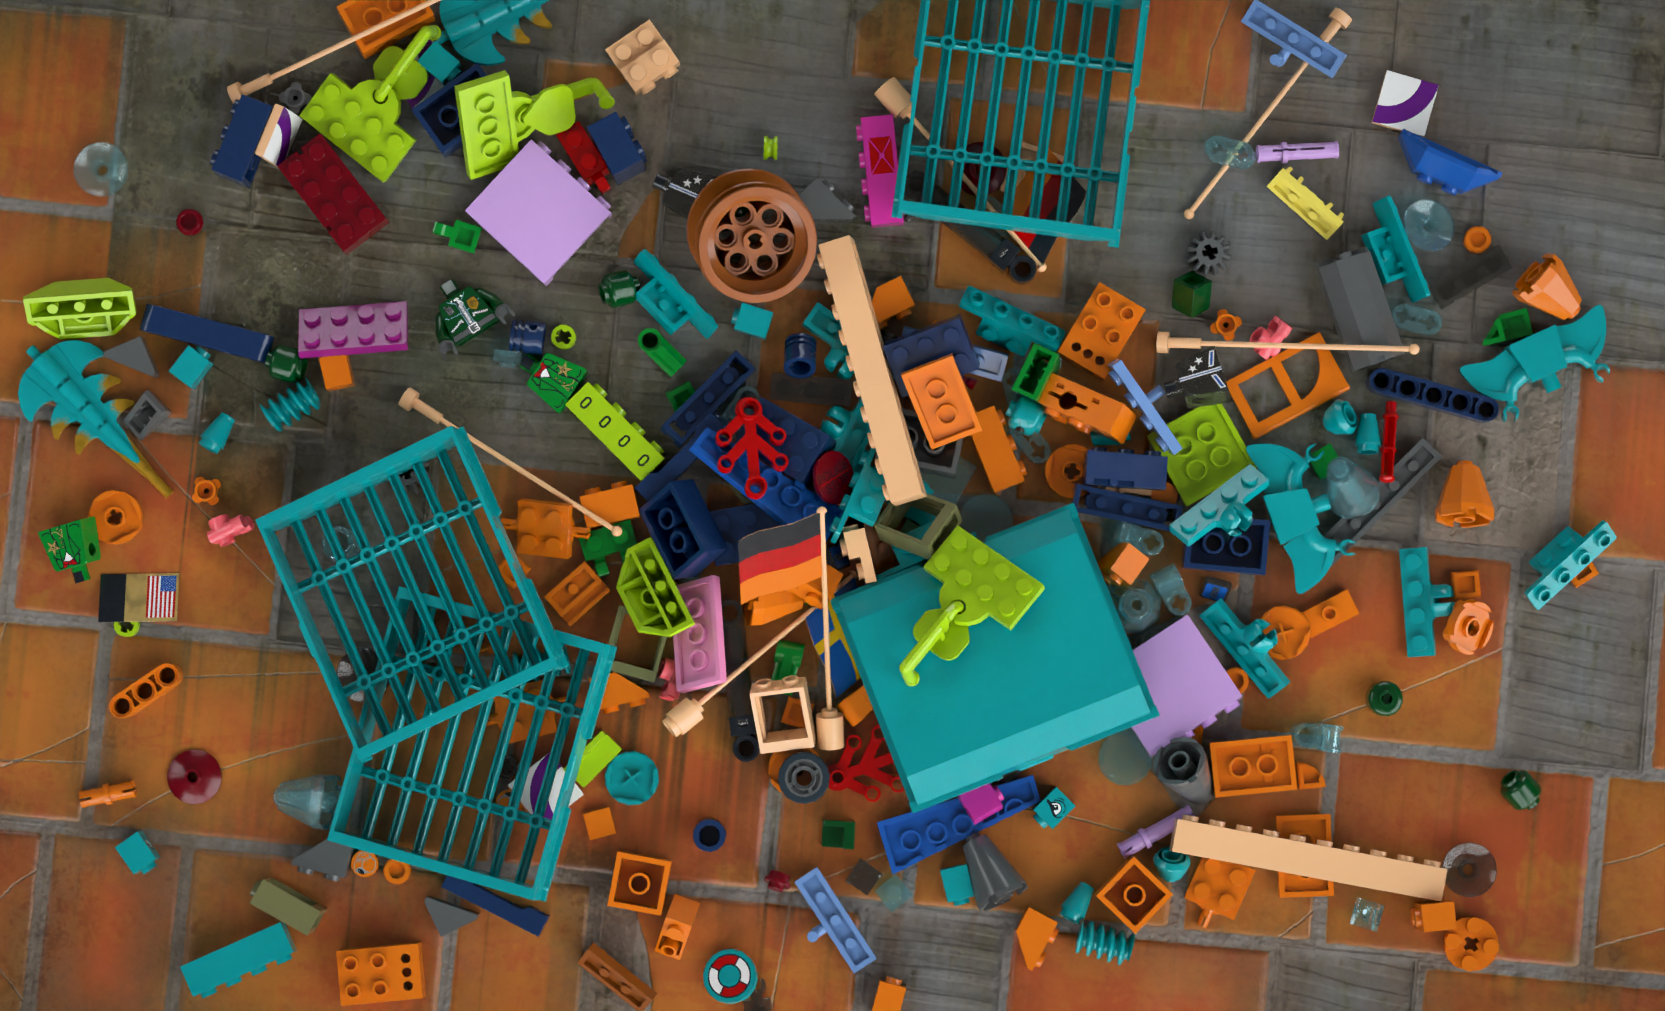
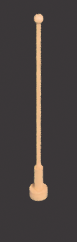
M441 0L423 2L272 75L267 73L244 85H241L239 82L229 85L227 87L229 97L234 103L236 99L240 100L242 94L247 96L272 84L274 79Z
M1337 7L1329 15L1332 21L1319 37L1329 43L1340 27L1346 29L1352 22V18ZM1304 61L1191 208L1184 211L1186 219L1194 217V211L1308 65L1307 62Z
M1159 331L1156 341L1157 353H1169L1170 348L1201 349L1202 346L1405 351L1411 354H1417L1420 350L1417 344H1411L1410 346L1202 341V338L1170 337V332Z
M411 387L402 395L398 405L403 409L410 411L414 408L437 424L441 422L447 427L459 428L444 419L442 413L418 399L420 393ZM468 434L472 443L563 501L573 504L574 508L611 530L613 536L618 537L622 534L620 526L611 525Z

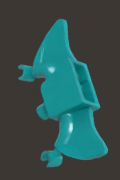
M1597 305L1571 324L1556 326L1555 324L1505 347L1502 353L1489 361L1464 365L1460 367L1459 372L1468 384L1480 394L1496 401L1506 402V407L1501 414L1503 422L1507 419L1506 412L1513 413L1514 422H1516L1519 416V409L1514 405V401H1517L1518 389L1526 382L1530 384L1541 379L1547 394L1557 390L1562 386L1555 372L1566 368L1568 363H1580L1587 369L1590 367L1594 371V379L1600 383H1603L1604 380L1597 374L1599 370H1605L1610 375V369L1606 364H1597L1595 362L1602 352L1606 338L1604 308L1601 305Z
M1314 443L1306 449V455L1302 458L1291 449L1275 444L1248 445L1246 448L1247 454L1259 472L1269 479V486L1264 489V494L1268 495L1263 496L1279 545L1287 543L1283 548L1293 564L1296 592L1303 594L1326 575L1334 560L1335 551H1341L1342 554L1347 556L1356 554L1348 553L1345 550V546L1348 543L1357 544L1355 541L1346 539L1341 543H1336L1334 539L1325 538L1316 527L1319 525L1316 514L1331 509L1326 493L1310 498L1307 488L1303 489V473L1310 467L1309 463L1311 461H1317L1323 456L1324 451L1319 456H1313L1311 448L1317 444Z

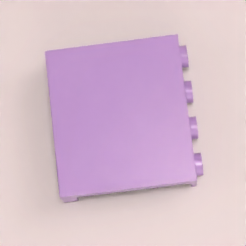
M531 139L465 211L547 286L554 279L553 276L612 214L608 210L611 205L600 195L595 198L588 191L591 187L580 177L575 180L569 174L571 168L561 159L556 162L549 156L552 151L543 142L539 141L536 144Z
M1188 614L1133 650L1153 702L1160 714L1159 717L1131 727L1147 750L1150 758L1155 756L1162 746L1165 748L1171 744L1170 740L1179 737L1191 738L1195 735L1193 730L1200 725L1205 729L1217 721L1215 716L1223 710L1228 714L1240 706L1238 701L1242 698L1241 693Z

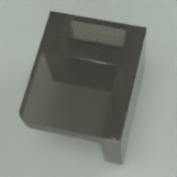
M860 857L845 881L868 895L883 873Z

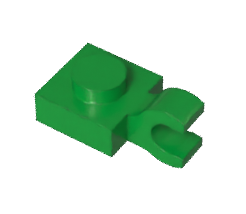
M456 220L454 227L435 222L432 232L435 235L450 238L449 247L475 254L482 228Z

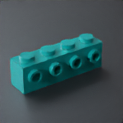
M279 922L180 966L192 996L200 994L203 999L216 993V986L226 983V986L230 987L241 982V975L251 972L252 976L268 970L266 964L276 961L277 965L293 959L291 953L297 951L286 924Z

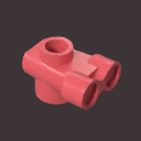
M1275 315L1268 324L1267 330L1263 327H1258L1252 333L1249 342L1281 343L1293 328ZM1254 348L1253 350L1267 360L1270 356H1276L1281 348Z
M228 514L220 515L208 521L211 530L207 532L210 543L219 544L220 547L227 546L235 542V536L253 530L254 523L249 516L244 517L241 514L232 519L229 518Z
M664 657L658 671V678L666 680L662 687L660 698L674 701V699H679L680 695L676 688L675 657L672 659Z

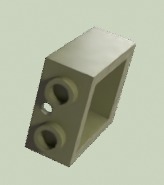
M927 494V497L895 506L890 501L883 513L878 515L874 527L880 541L929 560L963 520L957 505ZM911 507L936 516V519L921 540L895 530Z
M619 605L608 645L615 647L617 645L625 614L629 615L624 606ZM660 636L651 670L614 660L611 671L655 683L668 637Z
M273 877L261 879L260 882L257 881L249 894L253 897L250 904L305 935L315 932L328 909Z

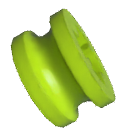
M764 136L763 160H767L769 157L777 160L778 136H774L773 139Z
M559 325L553 330L551 339L557 348L567 350L575 344L576 334L570 326ZM559 331L571 333V337H568L570 340L568 344H565L563 341L557 342L556 338H559V335H557Z
M114 622V629L120 636H134L140 629V622H130L134 627L132 630L127 629L126 633L123 631L124 626L120 624L121 622Z

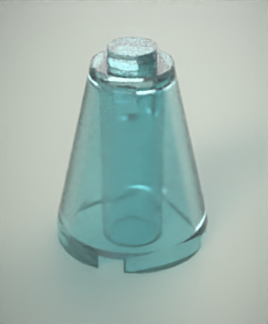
M1337 457L1328 464L1326 495L1331 510L1338 516L1346 519L1370 513L1377 505L1380 497L1379 484L1376 477L1367 469L1345 457Z

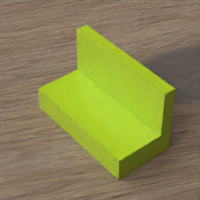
M604 730L600 731L585 746L576 781L583 788L623 750Z

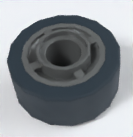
M799 752L792 754L784 760L779 769L778 782L780 789L788 799L795 803L807 804L815 802L824 795L829 786L830 775L828 767L819 756L813 753ZM807 770L811 773L812 780L808 785H800L797 782L796 775L799 771Z

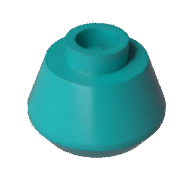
M1335 400L1324 413V427L1335 435L1354 433L1358 421L1353 407L1347 401Z
M1165 847L1155 853L1153 862L1158 875L1163 880L1175 882L1184 876L1191 860L1187 854L1169 851L1170 847Z

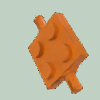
M521 498L518 500L517 518L509 519L503 517L501 519L504 529L516 530L517 553L569 559L572 557L574 537L586 539L590 537V533H588L590 532L589 527L575 526L572 518L573 504Z
M543 679L525 684L524 692L538 696ZM550 694L549 699L565 703L566 696L553 699ZM500 696L494 697L495 713L489 714V721H487L486 726L498 724L502 730L509 699ZM520 702L509 744L527 739L535 706ZM546 710L539 736L557 732L556 712Z
M1202 857L1184 896L1185 899L1196 903L1203 909L1196 924L1201 926L1204 917H1206L1202 927L1207 929L1212 914L1223 915L1234 920L1256 870L1242 864Z

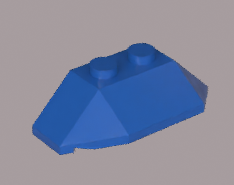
M1403 129L1398 135V140L1411 173L1417 175L1416 179L1429 185L1432 182L1441 185V190L1450 195L1456 196L1457 193H1466L1495 182L1502 176L1503 172L1493 169L1406 129Z

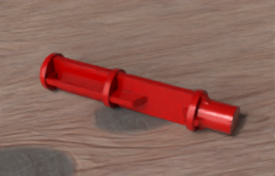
M1394 401L1386 402V409L1382 415L1384 424L1382 447L1380 448L1382 453L1381 472L1378 479L1383 483H1391L1395 480L1393 476L1394 457L1397 452L1395 441L1399 415L1396 413L1397 403Z

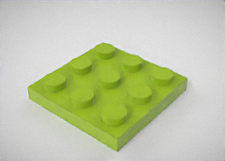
M1218 396L1167 424L1183 448L1175 455L1168 451L1163 452L1155 442V439L1158 437L1155 432L1146 436L1154 451H1161V456L1168 457L1167 475L1185 507L1215 491L1249 464L1257 468L1247 454V447Z

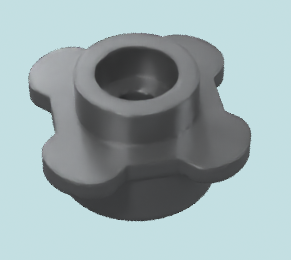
M293 82L291 87L279 95L280 102L285 103L294 114H298L300 109L312 99L310 94L302 90V85L298 82ZM294 96L298 97L296 101L293 100Z

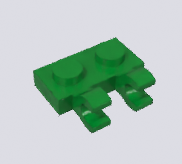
M630 519L613 524V526H620L622 528V534L618 537L613 536L611 530L603 527L588 532L590 533L589 539L579 538L586 562L594 560L600 578L610 575L605 556L620 552L622 562L624 563L627 549L638 544Z

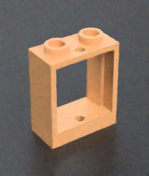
M790 675L782 680L760 679L752 683L750 699L760 753L814 747L816 731L806 677ZM799 692L805 728L768 732L761 696Z

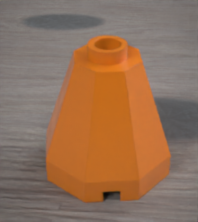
M1546 253L1542 256L1545 260L1541 264L1537 261L1532 263L1516 281L1515 286L1519 290H1513L1512 295L1520 302L1558 319H1572L1581 310L1580 303L1582 299L1562 260L1555 254Z
M1458 461L1457 465H1453L1447 475L1435 509V521L1453 527V522H1459L1462 528L1488 525L1490 521L1494 520V507L1480 467L1473 465L1472 461Z
M786 590L761 595L747 601L746 604H742L747 626L766 624L802 609L803 603H806V601Z

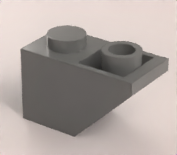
M816 178L799 194L800 199L810 211L814 222L851 223L855 219V215L852 213L855 210L854 207L845 198L840 201L833 194L836 189L826 179L821 182Z
M326 839L292 859L291 865L298 866V872L313 875L314 871L324 873L323 878L339 881L340 877L345 878L348 876L355 848Z

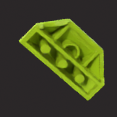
M110 278L53 282L23 297L27 323L32 326L36 325L44 332L60 340L114 336L136 315L133 289Z
M652 537L628 548L616 588L638 633L672 637L695 625L692 615Z

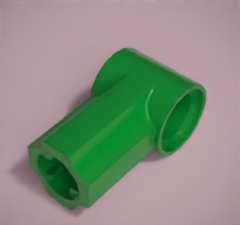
M647 328L639 334L638 345L640 349L670 377L687 362L656 329ZM652 333L656 335L658 343L654 348H646L643 345L642 338L645 334Z
M783 639L778 641L774 657L775 667L771 681L782 680L790 675H797V670L801 666L805 644ZM791 692V693H783V694L791 695V696H792V693H793V692Z

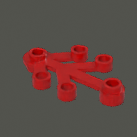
M745 397L739 400L735 407L736 417L724 429H720L716 433L715 443L719 447L724 448L730 445L732 435L742 425L745 428V435L726 455H722L719 458L717 469L725 474L731 472L734 462L746 451L749 478L745 483L744 491L749 498L757 500L762 498L767 490V482L760 476L758 451L771 461L772 468L777 472L784 471L788 466L789 460L785 454L777 452L756 434V425L769 434V441L775 446H780L784 443L786 432L784 429L776 427L762 415V405L758 400L752 397ZM750 408L753 414H745L744 409ZM774 433H779V434H781L782 439H781V440H776V439L773 437V434H774ZM726 435L728 437V441H721L719 439V436ZM782 459L785 465L778 466L775 460ZM728 461L730 463V467H723L721 465V462ZM757 486L760 492L753 493L750 487Z
M880 725L873 727L871 731L872 737L860 763L849 767L854 752L860 749L862 740L855 734L847 737L846 748L839 763L828 767L830 775L828 788L833 791H842L848 788L865 796L868 801L876 802L881 796L878 787H868L852 779L864 774L890 786L896 793L905 790L904 787L899 790L893 787L894 780L900 779L899 776L894 777L878 769L894 763L891 753L874 758L881 741L885 740L884 736L881 739L874 736L875 729L880 728ZM852 737L859 740V745L856 748L849 746L848 742ZM836 772L843 775V780L840 783H836L832 779L833 774ZM869 789L877 790L878 796L875 799H870L867 796Z

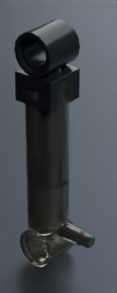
M918 170L912 171L906 176L904 192L908 198L921 203L922 191L915 192L909 185L914 179H920L924 182L925 172ZM934 182L932 204L948 206L949 193ZM959 202V208L967 209ZM905 214L903 217L907 223H910L915 218V216ZM941 221L988 259V262L1001 273L1009 269V277L1014 283L1024 285L1032 281L1036 274V264L1033 259L1025 255L1017 256L1021 249L1007 238H1003L992 228ZM1020 263L1026 264L1030 269L1029 275L1025 277L1018 276L1015 272V266Z
M730 599L721 602L722 611L726 606L732 605L738 612L737 617L732 621H727L723 618L727 677L749 659L743 609L737 601ZM750 665L725 686L731 736H737L733 744V752L736 758L743 762L754 760L760 752L759 742L753 736L757 732L750 699L752 686ZM744 740H749L754 744V752L749 756H744L739 751V745Z

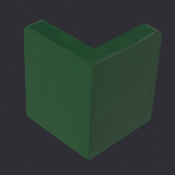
M1194 271L1174 279L1172 308L1190 318L1208 310L1210 307L1212 281Z
M823 819L821 841L823 847L854 849L855 821Z

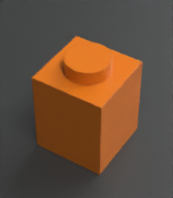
M349 355L319 358L327 391L356 386Z
M886 976V980H879L871 1011L901 1010L906 992V986L901 985V979Z

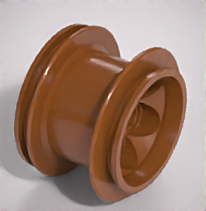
M754 168L729 171L709 182L697 195L690 208L686 233L691 254L707 281L726 296L749 303L772 301L794 290L810 271L815 258L817 244L815 223L810 211L799 195L781 177L771 172ZM739 207H747V213L743 217L735 216V211ZM766 209H774V214L771 218H762V213ZM723 229H731V235L728 238H719V233ZM757 233L759 240L754 244H750L748 237L751 234ZM785 233L782 242H773L775 234ZM733 254H742V258L739 262H730V257ZM761 255L769 256V259L756 264L758 257Z

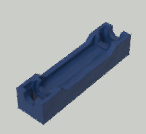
M736 350L662 425L660 431L664 435L671 437L674 444L680 449L695 434L696 427L711 412L717 411L752 376L756 368ZM732 361L735 364H740L744 368V372L746 374H743L740 377L739 375L741 373L737 371L733 366L730 367ZM676 422V426L682 432H686L683 438L669 426L671 423L674 424Z
M717 411L711 412L696 427L695 436L661 470L649 473L635 489L649 501L670 481H676L698 459L689 449L707 427L717 433L720 429H724L728 423Z
M1074 484L1071 502L1075 504L1078 513L1170 532V527L1163 524L1167 519L1168 511L1166 509H1173V522L1181 516L1183 509L1181 505L1081 484ZM1081 489L1089 492L1084 503L1086 508H1078Z
M448 875L441 886L538 937L541 935L550 915L532 906L522 908L478 884Z

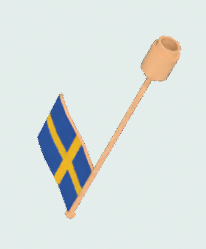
M855 570L849 571L850 575L839 583L832 598L858 588L856 583L858 573ZM829 601L831 682L835 698H837L859 680L861 676L838 617ZM810 607L727 677V682L718 684L698 702L694 698L691 701L688 698H684L666 713V718L662 720L665 727L675 737L688 732L703 719L701 714L704 711L702 705L804 619L813 646L825 667L823 608Z

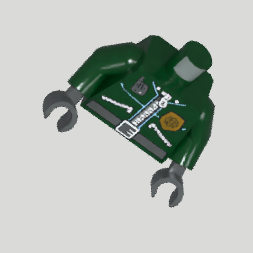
M454 279L444 283L440 289L447 300L438 306L440 311L436 315V337L443 359H447L445 356L447 351L453 350L455 355H457L456 347H461L500 321L506 324L504 316L508 313L515 316V312L496 294L483 288L473 289L469 286L461 291Z

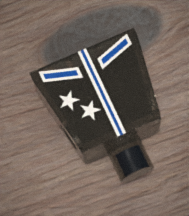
M677 168L673 178L658 172L652 188L666 193L662 201L663 205L687 220L690 208L697 195L709 182L717 177Z
M1215 346L1176 363L1175 368L1178 379L1163 383L1167 398L1183 394L1188 408L1231 402L1229 389Z

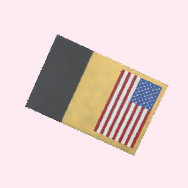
M179 573L101 574L98 622L177 621Z

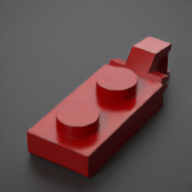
M578 121L568 130L558 133L556 135L583 180L589 186L595 183L602 195L611 190L610 185L605 179V176L609 174L608 167L581 123Z

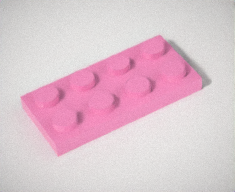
M710 575L677 585L695 622V625L673 636L677 692L687 693L727 682L720 577Z

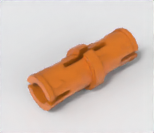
M131 780L130 782L115 785L107 783L103 784L100 788L79 791V799L91 798L80 801L82 808L102 803L111 805L113 801L136 798V789L125 791L136 787L135 782Z

